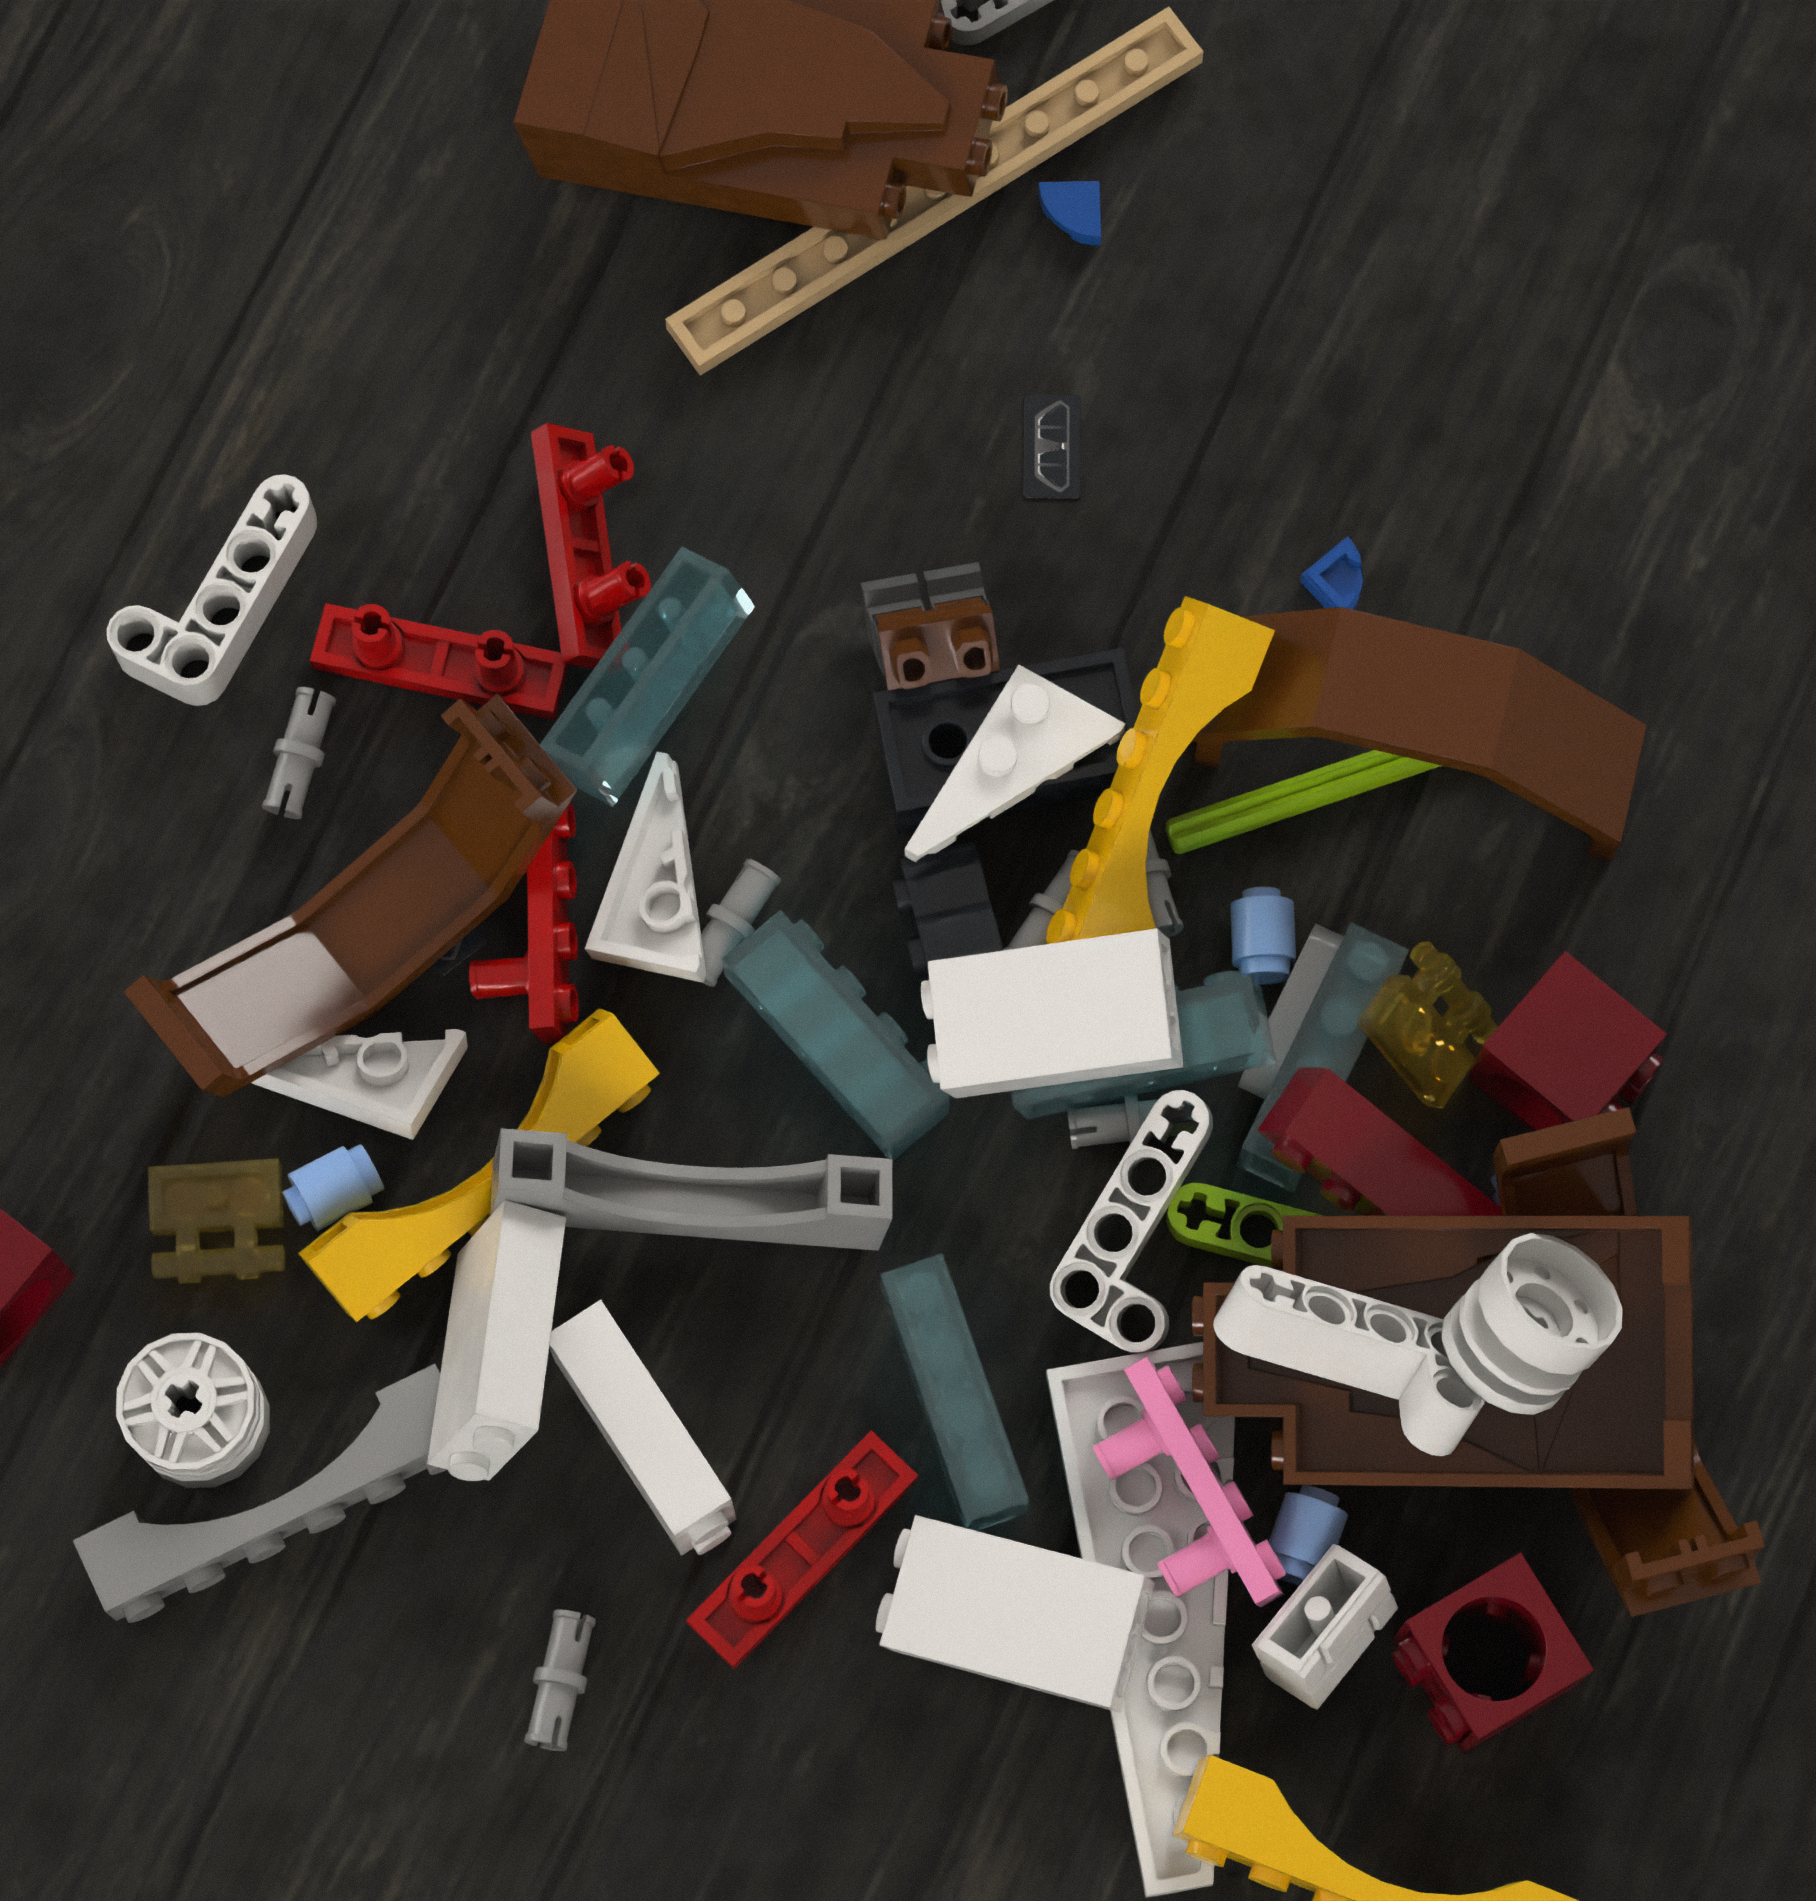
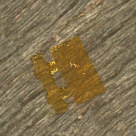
M1424 941L1416 945L1410 953L1411 960L1419 968L1414 978L1411 979L1406 975L1390 974L1357 1024L1425 1106L1444 1108L1476 1060L1463 1044L1464 1040L1471 1033L1478 1043L1484 1044L1498 1026L1490 1017L1491 1007L1482 995L1477 991H1469L1461 981V970L1450 955L1446 953L1440 954L1431 942ZM1439 995L1449 1005V1009L1443 1017L1433 1007Z
M278 1158L148 1167L150 1231L154 1236L176 1234V1252L152 1253L151 1264L154 1279L178 1277L180 1283L201 1282V1278L204 1275L237 1273L238 1280L257 1279L260 1276V1272L285 1270L284 1246H258L257 1229L283 1227L282 1164ZM234 1231L235 1248L200 1250L199 1233Z

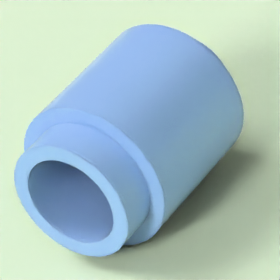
M1274 887L1246 889L1242 892L1241 899L1235 900L1230 904L1232 964L1239 969V979L1241 982L1254 985L1285 982L1291 974L1290 966L1296 963L1294 902L1289 898L1282 897L1281 891Z
M359 1144L349 1150L341 1146L289 1173L288 1178L292 1187L282 1191L299 1226L310 1221L316 1231H320L339 1221L347 1213L356 1212L372 1204L371 1196L384 1190V1186L364 1147Z
M1302 1485L1300 1493H1285L1269 1539L1271 1547L1286 1572L1285 1576L1279 1578L1280 1580L1299 1586L1332 1544H1339L1348 1514L1337 1507L1340 1498L1335 1494L1309 1485Z

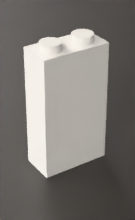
M1157 928L928 961L929 980L922 981L921 999L926 1018L934 1020L936 1044L928 1045V1067L932 1081L940 1083V1090L954 1098L1184 1067L1170 939Z
M504 1200L458 1253L427 1464L447 1469L452 1476L461 1480L480 1481L484 1479L490 1481L538 1431L566 1217Z
M599 1300L551 1331L549 1348L556 1364L681 1556L693 1548L698 1555L704 1554L731 1535L728 1525L737 1520L731 1497L603 1302Z
M915 1515L911 1530L906 1528L902 1530L895 1548L894 1567L900 1568L894 1594L886 1593L878 1610L876 1631L883 1633L880 1646L901 1654L1121 1713L1155 1582L1142 1574Z

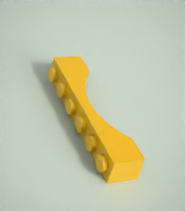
M1187 596L1184 597L1181 607L1173 611L1164 630V642L1166 645L1158 666L1148 673L1143 682L1140 693L1142 707L1134 727L1129 729L1120 741L1117 750V763L1119 765L1111 786L1102 792L1095 805L1093 813L1095 827L1086 849H1082L1073 861L1070 870V883L1072 885L1063 908L1055 912L1048 925L1046 933L1047 944L1156 929L1148 901L1146 857L1149 829L1159 795L1176 761L1196 734L1225 707L1252 691L1275 630Z
M599 1008L549 1049L542 1082L528 1114L517 1130L567 1133V1140L582 1146H588L601 1133V1128L598 1124L616 1109L620 1113H624L639 1104L651 1091L648 1083L660 1073L616 1016ZM494 1157L480 1171L453 1189L421 1203L380 1212H349L298 1254L351 1318L356 1322L365 1315L369 1319H374L386 1312L400 1298V1293L397 1289L416 1273L423 1278L437 1270L451 1255L447 1248L466 1232L474 1236L490 1217Z
M1212 1755L1199 1759L1172 1833L1173 1837L1188 1842L1185 1853L1191 1857L1219 1867L1224 1866L1226 1858L1232 1859L1251 1867L1249 1879L1282 1892H1287L1290 1883L1315 1892L1312 1901H1579L1528 1880L1509 1883L1485 1892L1465 1895L1421 1893L1382 1882L1347 1864L1319 1842L1290 1809L1273 1779Z

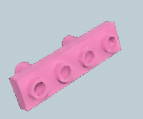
M1145 1357L1124 1369L1145 1407L1141 1411L1143 1418L1094 1445L1092 1448L1110 1480H1114L1164 1452L1166 1457L1172 1455L1211 1524L1206 1527L1207 1535L1157 1563L1174 1595L1179 1597L1229 1568L1232 1574L1238 1572L1252 1599L1259 1607H1263L1283 1596L1284 1594L1276 1580L1285 1576L1286 1572L1268 1540L1266 1539L1256 1545L1243 1521L1252 1517L1253 1513L1234 1481L1222 1486L1210 1463L1219 1459L1220 1455L1203 1425L1199 1423L1190 1428L1179 1410L1178 1405L1188 1399L1169 1365L1157 1371L1152 1361Z

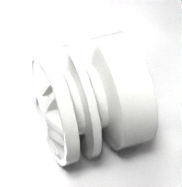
M1529 1233L1512 1239L1488 1266L1480 1279L1476 1280L1465 1295L1461 1296L1443 1319L1442 1342L1449 1362L1460 1378L1486 1402L1510 1413L1535 1415L1552 1408L1565 1390H1568L1576 1382L1582 1371L1588 1369L1612 1344L1622 1329V1306L1612 1282L1600 1266L1579 1248L1551 1235Z
M202 1333L170 1334L147 1344L127 1364L117 1387L116 1417L126 1442L163 1479L186 1488L217 1487L240 1477L259 1458L270 1432V1405L260 1381L251 1372L244 1360L225 1342ZM182 1396L190 1400L196 1397L202 1406L196 1414L190 1411L182 1413L177 1408L176 1403Z

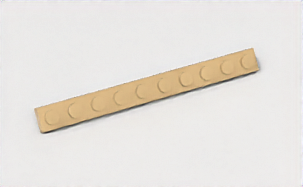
M1165 8L1007 106L1000 122H992L988 139L992 140L993 145L990 167L985 177H977L972 197L906 186V202L900 219L892 218L886 240L812 227L667 317L665 321L668 332L701 376L1202 63L1204 51L1171 8Z

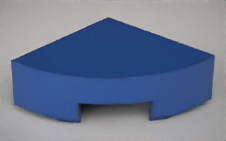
M1099 181L1039 182V201L1047 218H1050L1061 230L1071 235V239L1087 245L1101 246Z
M1348 536L1301 575L1300 582L1324 608L1344 607L1355 610L1358 605L1363 586L1361 557L1356 546Z

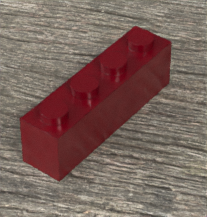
M1299 1067L1257 1130L1258 1133L1275 1145L1271 1153L1278 1161L1296 1172L1305 1173L1307 1171L1323 1184L1319 1189L1320 1193L1328 1201L1345 1211L1352 1212L1355 1209L1362 1216H1502L1501 1208L1329 1068Z

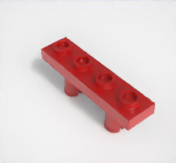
M546 423L533 430L531 438L563 664L611 672L626 664L619 609L648 595L651 589L649 574L641 564L636 562L631 564V561H626L613 569L602 494L607 490L632 478L634 464L628 451L619 446L614 448V445H609L596 454L593 433Z
M325 603L310 657L311 666L315 670L456 700L462 699L465 702L485 705L498 694L511 711L550 720L556 719L569 669V664H563L561 653L513 643L512 638L500 630H489L479 636L390 617L384 607L377 604H366L356 610Z
M572 801L569 802L525 872L527 873L528 950L525 953V957L474 960L470 962L469 967L470 988L472 995L476 999L518 995L529 996V1029L545 1045L556 1044L570 1032V1022H576L579 1016L577 989L573 983L569 984V961L576 960L578 955L576 928L573 922H568V899H575L577 895L575 866L572 861H568L567 839L574 838L576 835V815Z
M871 1430L686 1619L687 1624L735 1670L919 1480V1475Z

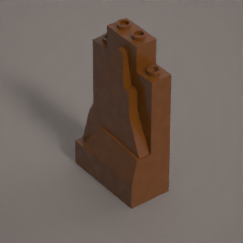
M550 0L513 124L539 177L886 240L892 218L900 219L906 202V186L972 197L977 177H985L990 167L993 145L992 140H989L988 136L992 122H1000L1003 118L1007 103V85L1000 83L994 59L947 51L951 39L952 21L951 18L945 17L941 0Z
M1283 1216V1230L1272 1231L1271 1260L1273 1269L1283 1270V1272L1440 1319L1445 1318L1453 1305L1461 1296L1465 1295L1476 1280L1480 1279L1488 1266L1512 1239L1529 1233L1551 1235L1576 1246L1600 1266L1614 1285L1622 1306V1329L1612 1344L1588 1369L1582 1371L1576 1382L1568 1390H1565L1552 1408L1535 1415L1510 1413L1485 1401L1456 1449L1449 1455L1435 1456L1419 1450L1404 1435L1401 1426L1399 1400L1247 1356L1229 1348L1216 1335L1213 1323L1235 1283H1203V1296H1194L1192 1302L1193 1335L1203 1336V1363L1194 1362L1192 1369L1193 1401L1203 1402V1416L1283 1417V1430H1273L1272 1467L1273 1470H1283V1485L1692 1489L1695 1485L1692 1218L1690 1216Z

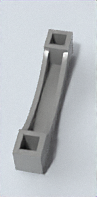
M501 1128L493 1159L490 1216L504 1200H509L566 1217L565 1227L879 1251L892 1221V1159L828 1154L826 1160L785 1166L749 1168L686 1166L645 1161L602 1152L567 1140V1133Z
M436 1364L375 1392L381 1405L355 1441L321 1472L275 1500L229 1517L190 1524L145 1523L135 1511H132L74 1539L75 1547L104 1611L116 1621L126 1617L128 1623L145 1619L164 1608L165 1604L162 1598L185 1587H187L189 1593L204 1590L218 1583L226 1576L223 1568L246 1557L249 1563L265 1560L286 1547L284 1538L305 1528H308L310 1534L324 1531L338 1524L346 1517L343 1509L366 1498L370 1504L385 1501L406 1488L403 1480L425 1469L428 1470L430 1475L446 1471L447 1469L427 1464L440 1379V1371Z

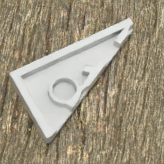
M1018 665L906 845L905 857L917 862L926 854H936L955 842L956 836L988 816L991 819L1025 799L1033 794L1041 783L1049 779L1059 778L1073 769L1075 762L1104 744L1112 745L1120 740L1125 732V723L1023 666Z
M656 752L585 950L595 960L703 983L706 977V967L679 769L676 761H672L669 754Z
M458 1029L445 1030V1039L403 1042L402 1032L380 1033L370 1038L358 1037L357 1035L334 1036L325 1043L251 1083L413 1140L467 1050L466 1032Z

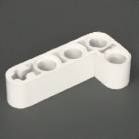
M283 474L272 476L260 484L179 623L150 608L139 605L127 606L116 612L110 619L107 627V641L124 672L190 705H207L219 698L315 534L317 516L310 495L300 480ZM292 507H296L294 513L290 512ZM277 511L281 512L278 519H276L275 513ZM253 556L270 558L268 564L258 572L249 573L241 570L243 564ZM223 608L239 610L238 616L227 625L211 623L212 617ZM139 634L154 636L152 643L142 651L132 652L126 650L128 642L133 637ZM203 660L209 662L206 671L196 678L180 676L182 669L192 661Z
M1185 1090L1171 1091L1161 1096L1154 1104L1054 1272L1050 1283V1296L1058 1310L1120 1349L1133 1353L1148 1352L1160 1346L1166 1339L1169 1330V1316L1160 1302L1128 1283L1125 1279L1207 1143L1213 1129V1116L1208 1106L1196 1094ZM1189 1104L1195 1107L1191 1117L1199 1125L1193 1134L1182 1131L1175 1139L1171 1147L1176 1151L1184 1152L1180 1161L1176 1164L1162 1150L1147 1145L1153 1135L1165 1144L1173 1129V1125L1166 1119L1167 1113L1171 1109L1182 1112ZM1154 1159L1163 1164L1166 1171V1181L1159 1192L1144 1196L1135 1191L1131 1175L1138 1163ZM1112 1215L1124 1216L1132 1226L1133 1236L1130 1243L1125 1249L1118 1252L1107 1251L1102 1247L1098 1238L1101 1223ZM1079 1271L1090 1272L1099 1284L1097 1299L1086 1308L1074 1307L1068 1302L1065 1295L1067 1280ZM1142 1304L1152 1311L1155 1317V1328L1153 1334L1148 1339L1142 1342H1133L1124 1336L1121 1330V1318L1129 1307Z
M1254 1265L1246 1267L1241 1272L1214 1319L1213 1326L1216 1335L1234 1351L1399 1400L1401 1426L1404 1435L1419 1450L1430 1455L1445 1456L1451 1454L1485 1402L1482 1397L1463 1382L1450 1364L1442 1342L1443 1319L1266 1266Z

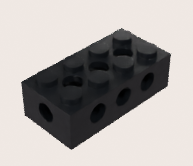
M1123 648L1023 666L1124 722L1125 732L1122 737L1129 729L1134 727L1138 715ZM1017 667L990 672L989 675L960 677L927 683L926 686L904 690L903 688L873 692L874 719L897 835L916 831ZM1122 737L1114 744L1109 745L1106 743L1074 763L1073 769L1059 778L1044 781L1036 788L1033 794L995 817L1098 799L1104 790L1110 788L1119 765L1117 763V750ZM943 747H952L959 750L961 754L955 758L944 759L935 755L934 752Z

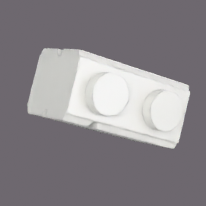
M1332 1544L1253 1642L1252 1647L1257 1658L1261 1660L1260 1664L1265 1675L1293 1696L1318 1710L1373 1641L1375 1630H1381L1397 1611L1398 1606L1393 1594L1390 1593L1391 1589L1386 1576L1341 1546Z

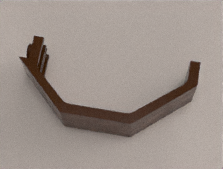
M1344 607L1243 616V618L1273 629L1275 632L1252 691L1225 707L1193 738L1192 741L1197 742L1194 763L1218 768L1223 744L1230 741L1295 737H1321L1486 777L1589 834L1591 840L1587 856L1608 861L1613 860L1622 840L1647 726L1643 722L1519 648Z
M498 694L478 711L462 699H459L440 715L461 736L422 800L408 815L301 908L286 918L171 979L159 981L142 975L124 991L202 1091L224 1098L325 1043L332 1037L374 1016L508 900L577 789Z
M1629 1107L1501 1139L1492 1156L1502 1216H1638L1629 1160V1144L1637 1132ZM1695 1441V1485L1692 1489L1568 1488L1571 1501L1631 1617L1761 1584L1753 1558L1765 1547L1758 1522L1756 1520L1744 1523L1740 1528L1737 1527L1701 1461Z

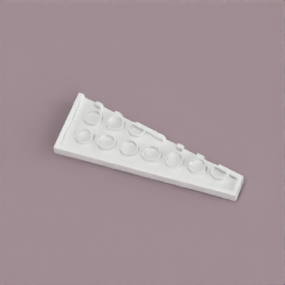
M1203 1342L1046 1370L1081 1559L1142 1574L1155 1582L1121 1713L1110 1710L1146 1898L1212 1886L1214 1882V1865L1186 1854L1185 1850L1188 1842L1173 1837L1172 1833L1199 1759L1208 1755L1219 1758L1228 1569L1176 1597L1157 1563L1208 1534L1206 1527L1211 1524L1172 1455L1166 1457L1164 1452L1118 1478L1110 1480L1092 1447L1143 1418L1141 1411L1145 1407L1124 1369L1148 1357L1155 1365L1157 1371L1169 1365L1188 1399L1178 1405L1179 1410L1190 1428L1199 1423L1203 1425L1220 1455L1219 1459L1210 1463L1222 1486L1232 1482L1235 1417L1203 1416V1402L1193 1401L1192 1369L1194 1362L1203 1363Z

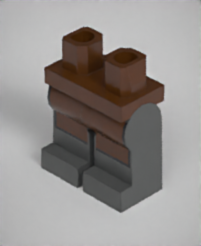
M979 562L923 572L929 610L926 611L921 600L916 573L860 583L869 641L880 669L885 675L888 690L903 688L904 690L926 686L927 683L960 677L989 675L990 672L1000 670L993 614L983 588Z

